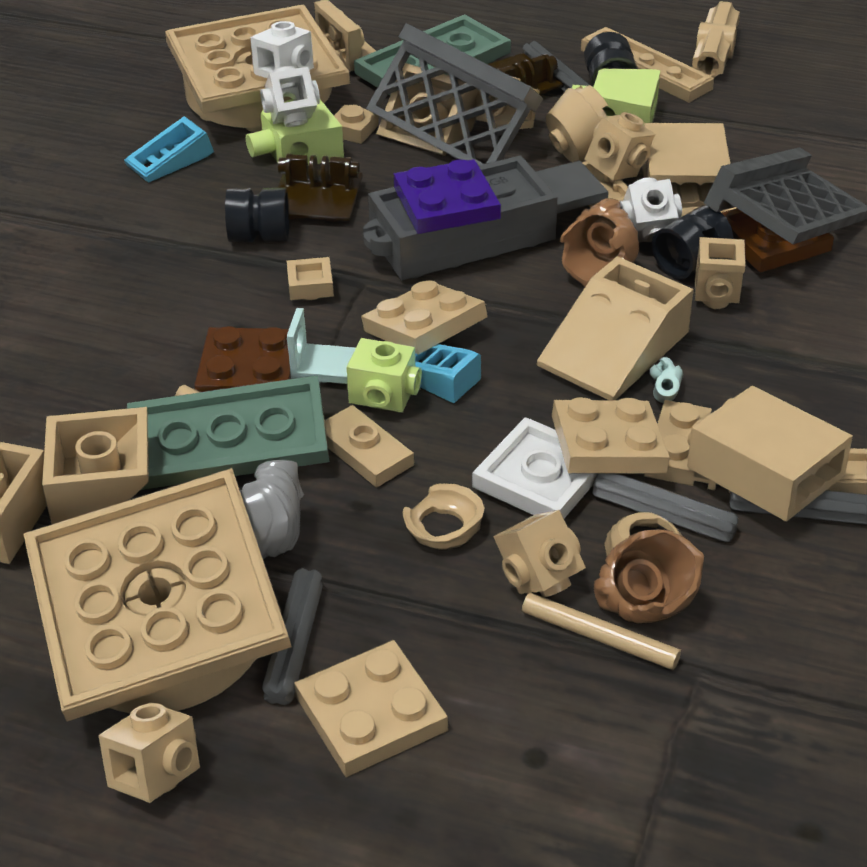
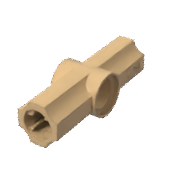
M720 1L716 7L710 8L706 22H701L699 26L692 67L713 78L723 74L727 59H732L740 12L735 10L732 3Z

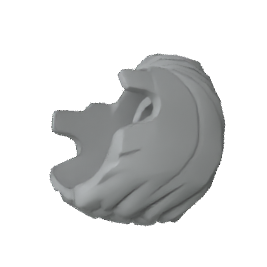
M271 460L260 464L254 474L256 481L244 484L242 490H240L263 559L268 556L276 557L288 550H292L300 535V499L304 494L298 479V464L290 460Z

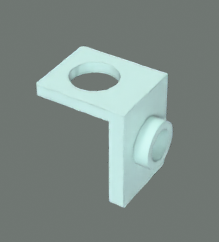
M296 308L287 333L291 379L318 375L319 382L347 384L346 367L356 348L308 344L306 340L304 308Z

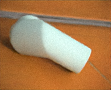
M663 357L658 364H654L650 368V375L656 379L653 395L656 400L662 403L665 400L672 401L675 399L683 378V371L680 366L675 367L670 358Z

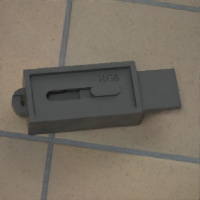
M520 155L479 165L501 204V219L417 234L395 188L391 187L368 193L369 222L363 228V241L365 246L371 250V254L385 256L401 281L409 278H418L424 274L459 267L465 263L488 257H496L503 253L525 247H534L540 243L555 240L557 213L599 203L601 200L608 198V190L580 160L535 172Z

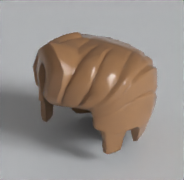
M605 198L591 206L590 209L583 210L581 215L577 217V220L563 232L560 238V242H564L562 264L571 277L578 280L584 287H586L596 273L618 256L634 263L639 252L638 231L628 217V213L620 208V202L613 198Z
M645 530L635 533L617 544L610 551V554L607 555L605 559L606 564L601 567L599 573L600 578L594 581L597 603L603 610L617 613L628 622L653 623L668 619L683 611L694 600L701 584L704 555L685 537L670 530Z

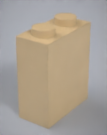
M644 123V127L656 135L650 146L649 158L642 166L643 177L655 178L657 181L670 179L673 194H679L682 208L705 205L704 201L721 166L731 164L723 123Z
M752 385L736 397L728 399L722 407L706 418L698 420L692 426L687 438L689 445L687 467L787 522L845 476L853 435Z

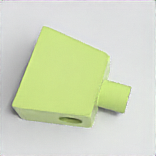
M601 69L598 71L593 88L607 102L608 106L603 108L607 116L621 115V113L627 112L638 116L644 123H653L658 103L660 70ZM573 85L572 88L576 89L581 85Z
M321 100L320 104H317L312 117L307 118L308 122L295 127H285L284 123L273 124L271 112L265 113L263 110L261 112L262 130L246 134V145L251 157L271 153L278 162L280 157L286 158L287 154L307 155L309 166L311 155H316L317 164H321L323 156H328L329 162L331 157L344 158L342 125Z

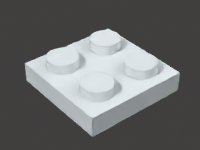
M525 417L472 473V487L532 515L560 510L563 518H565L593 486L598 473H568L556 430Z

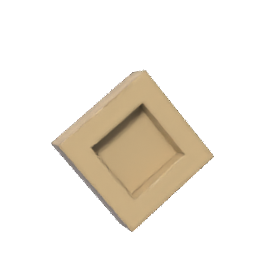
M344 105L334 115L342 125L343 140L362 144L379 126L378 116L358 105Z
M329 257L287 261L290 300H315L322 297H334Z

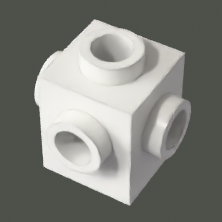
M280 21L272 24L270 29L250 37L255 75L268 78L269 73L285 66H295L296 68L309 66V70L314 68L311 31L295 27L294 23L289 21Z
M285 66L275 69L269 73L265 89L260 90L264 112H271L273 124L284 123L285 127H295L307 123V118L312 117L317 104H320L318 85L316 80H311L309 66L301 68ZM283 97H290L294 101L284 103Z
M643 178L637 180L633 184L628 185L623 201H619L620 208L628 213V217L638 231L639 242H652L656 231L682 217L681 198L679 194H673L670 179L657 181L655 178Z

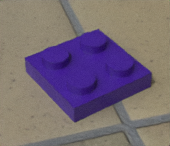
M475 159L454 160L449 164L427 168L414 167L408 171L394 173V188L417 234L501 219V204Z

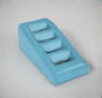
M184 116L129 155L124 161L130 169L149 183L208 157L214 153L207 133ZM146 163H152L149 167L144 166Z
M437 344L419 355L415 353V365L422 369L420 388L452 403L460 399L481 379V354L474 351Z

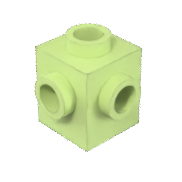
M361 338L346 367L349 403L403 413L410 395H417L421 385L422 369L415 365V347Z

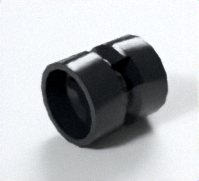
M600 33L593 37L585 48L584 61L593 87L598 71L601 69H638L630 44L620 33Z
M251 188L227 189L225 222L228 241L253 242L257 235H260L264 242L288 241L290 218L287 188H262L259 195H254Z
M702 205L656 231L652 238V251L658 266L673 279L683 280L696 273L700 237L734 239L732 227L727 218L720 211L716 212L707 205Z

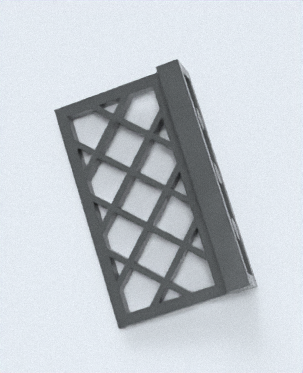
M406 23L398 36L403 40V43L366 109L458 160L475 159L478 166L484 165V163L476 160L473 145L492 139L494 150L486 164L502 160L530 110L536 113L543 98L531 86ZM412 55L419 59L422 73L404 79L402 68L409 56ZM428 64L435 68L429 70ZM444 73L448 74L452 89L434 95L431 78ZM458 80L466 84L459 86ZM424 81L427 98L410 104L406 87ZM475 89L479 90L483 105L465 111L461 94ZM399 90L403 107L389 112L382 109L381 106L387 95ZM489 96L495 98L496 100L490 102ZM454 97L458 114L440 120L436 103ZM507 105L516 109L509 124L496 128L493 110ZM429 106L433 123L420 128L415 127L412 112ZM486 113L489 131L471 137L467 120ZM405 115L406 121L398 117ZM460 122L464 139L448 145L445 143L442 128ZM435 131L436 138L428 133ZM466 148L467 154L461 152L460 149Z
M800 147L721 166L704 201L705 205L716 212L736 207L791 244H796L867 220V205L806 168L812 155Z

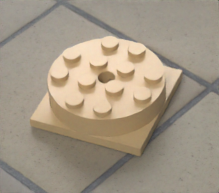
M305 5L165 31L166 43L183 74L185 96L190 108L205 121H212L231 127L246 128L251 132L262 130L261 112L263 111L260 90L265 89L267 78L254 74L250 37L270 29L272 24L280 21H289L294 23L295 27L311 31L314 68L309 71L311 80H316L320 100L323 103L328 100L332 87L350 84L349 71ZM283 97L284 102L292 99L290 97Z
M232 468L23 534L61 710L67 722L107 708L131 713L138 706L148 704L149 702L161 704L175 711L187 709L222 693L236 682L257 658L292 647Z

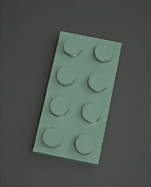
M465 14L423 31L486 64L492 63L496 59L511 53L510 39ZM403 40L354 60L355 74L378 88ZM410 55L406 63L420 67L419 59ZM428 64L429 70L435 68Z
M318 375L127 403V409L147 407L149 482L141 490L183 484L231 468L235 476L255 473L260 464L271 460L297 462L298 467L330 462Z

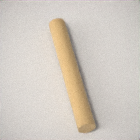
M528 593L523 602L522 612L671 670H674L678 664L681 649L533 593Z

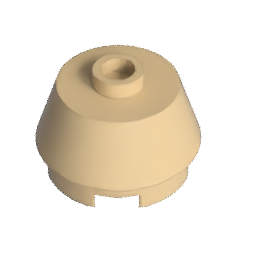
M582 85L576 89L568 88L546 115V124L550 132L549 138L553 146L571 162L579 160L585 162L584 158L593 140V131L602 117L607 116L603 110L604 107L608 106L607 102L591 85L585 88Z

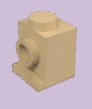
M700 237L695 274V301H703L707 307L713 309L725 308L729 303H739L743 273L745 272L744 240ZM709 257H711V258H729V259H733V260H727V259H709Z

